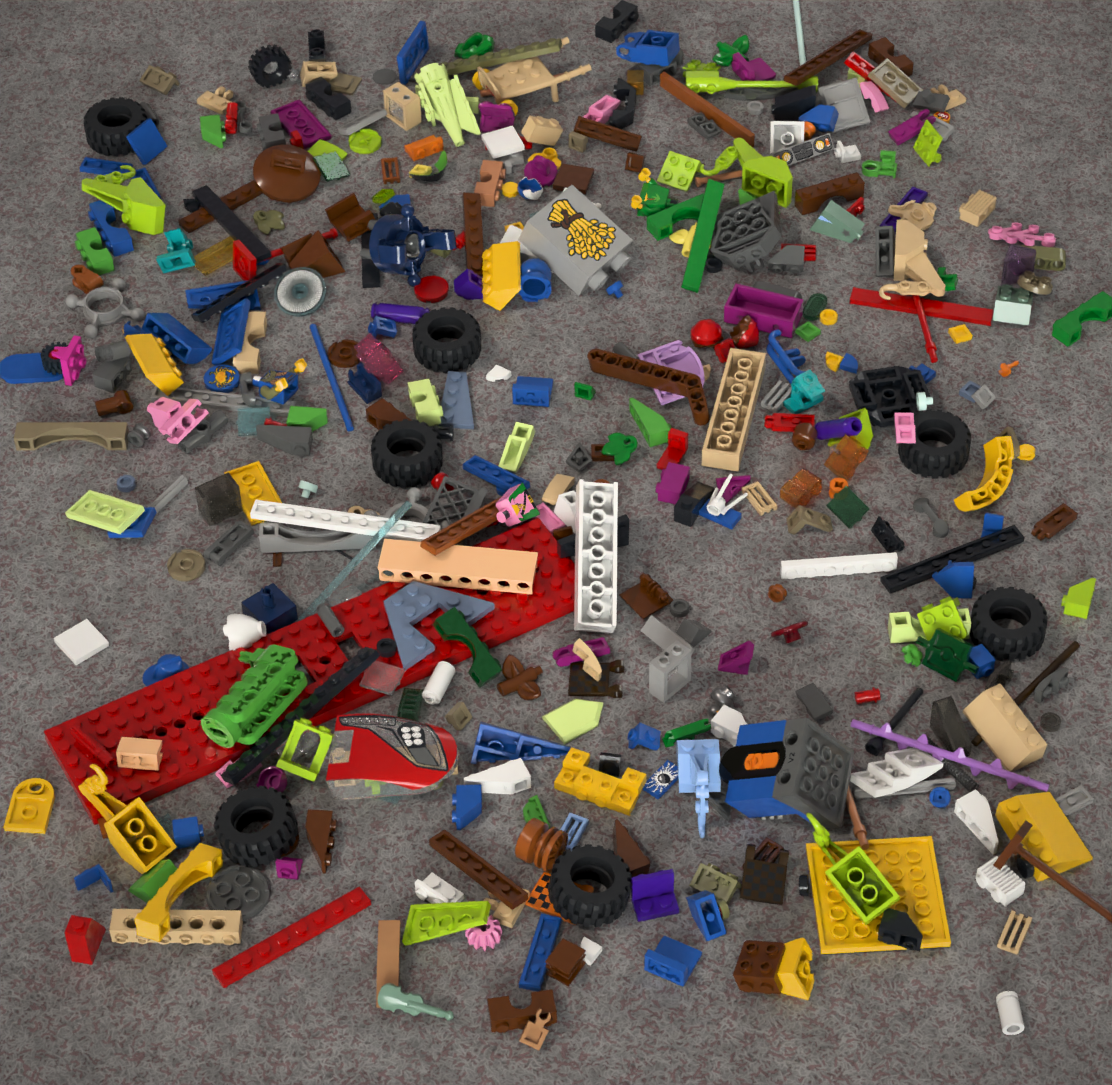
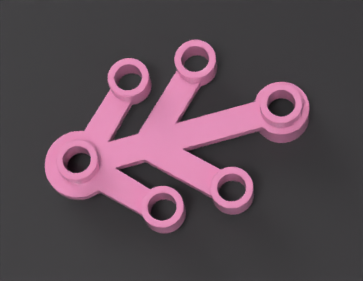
M1014 222L1008 228L1002 229L1000 226H993L988 230L990 239H1004L1010 244H1015L1019 240L1026 246H1034L1035 240H1039L1042 246L1054 247L1056 242L1055 235L1052 233H1045L1044 236L1032 235L1039 233L1038 225H1029V229L1022 230V224Z

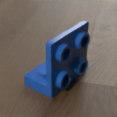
M518 376L516 384H513L512 387L513 404L549 407L553 379Z
M663 936L655 951L648 949L644 955V970L684 987L701 958L702 951Z

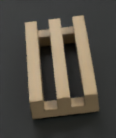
M758 481L742 487V493H748L746 498L760 516L764 515V512L769 513L772 509H777V504ZM760 494L763 496V498L767 501L769 505H766V503L762 500Z
M1011 911L998 941L997 948L1018 955L1032 922V917L1028 916V918H1025L1024 914L1016 915L1015 911ZM1013 920H1017L1007 945L1003 944ZM1021 922L1025 923L1015 948L1011 947Z

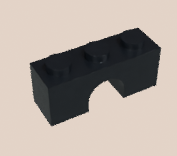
M621 0L613 7V19L604 16L595 24V37L609 43L618 39L624 31L628 30L633 22L638 20V6Z
M319 77L305 84L306 98L314 102L319 109L325 111L328 117L331 116L336 121L351 113L350 99L341 92L332 95L331 84L324 78Z

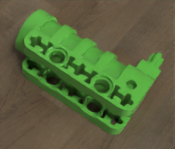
M269 645L266 649L257 648L254 653L247 651L239 653V661L250 664L251 668H248L243 673L241 681H237L232 685L228 695L221 697L216 704V708L211 709L201 719L202 729L212 741L225 748H231L236 742L244 745L254 744L308 684V680L304 672L296 670L294 667L298 663V658L293 649L279 645Z

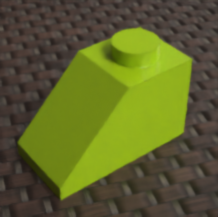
M1090 578L1069 587L1068 594L1063 595L1061 606L1065 607L1063 614L1087 619L1096 578Z

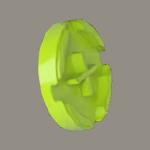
M361 129L360 132H354L349 136L348 143L352 151L359 154H369L381 147L382 138L375 130Z

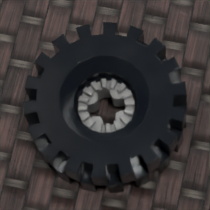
M274 44L273 47L271 45H267V48L262 46L260 51L257 49L255 51L256 54L251 55L252 60L248 62L250 65L248 69L256 83L260 84L261 87L266 86V88H270V85L274 87L277 83L280 85L283 79L286 81V75L291 73V60L280 46L278 47Z

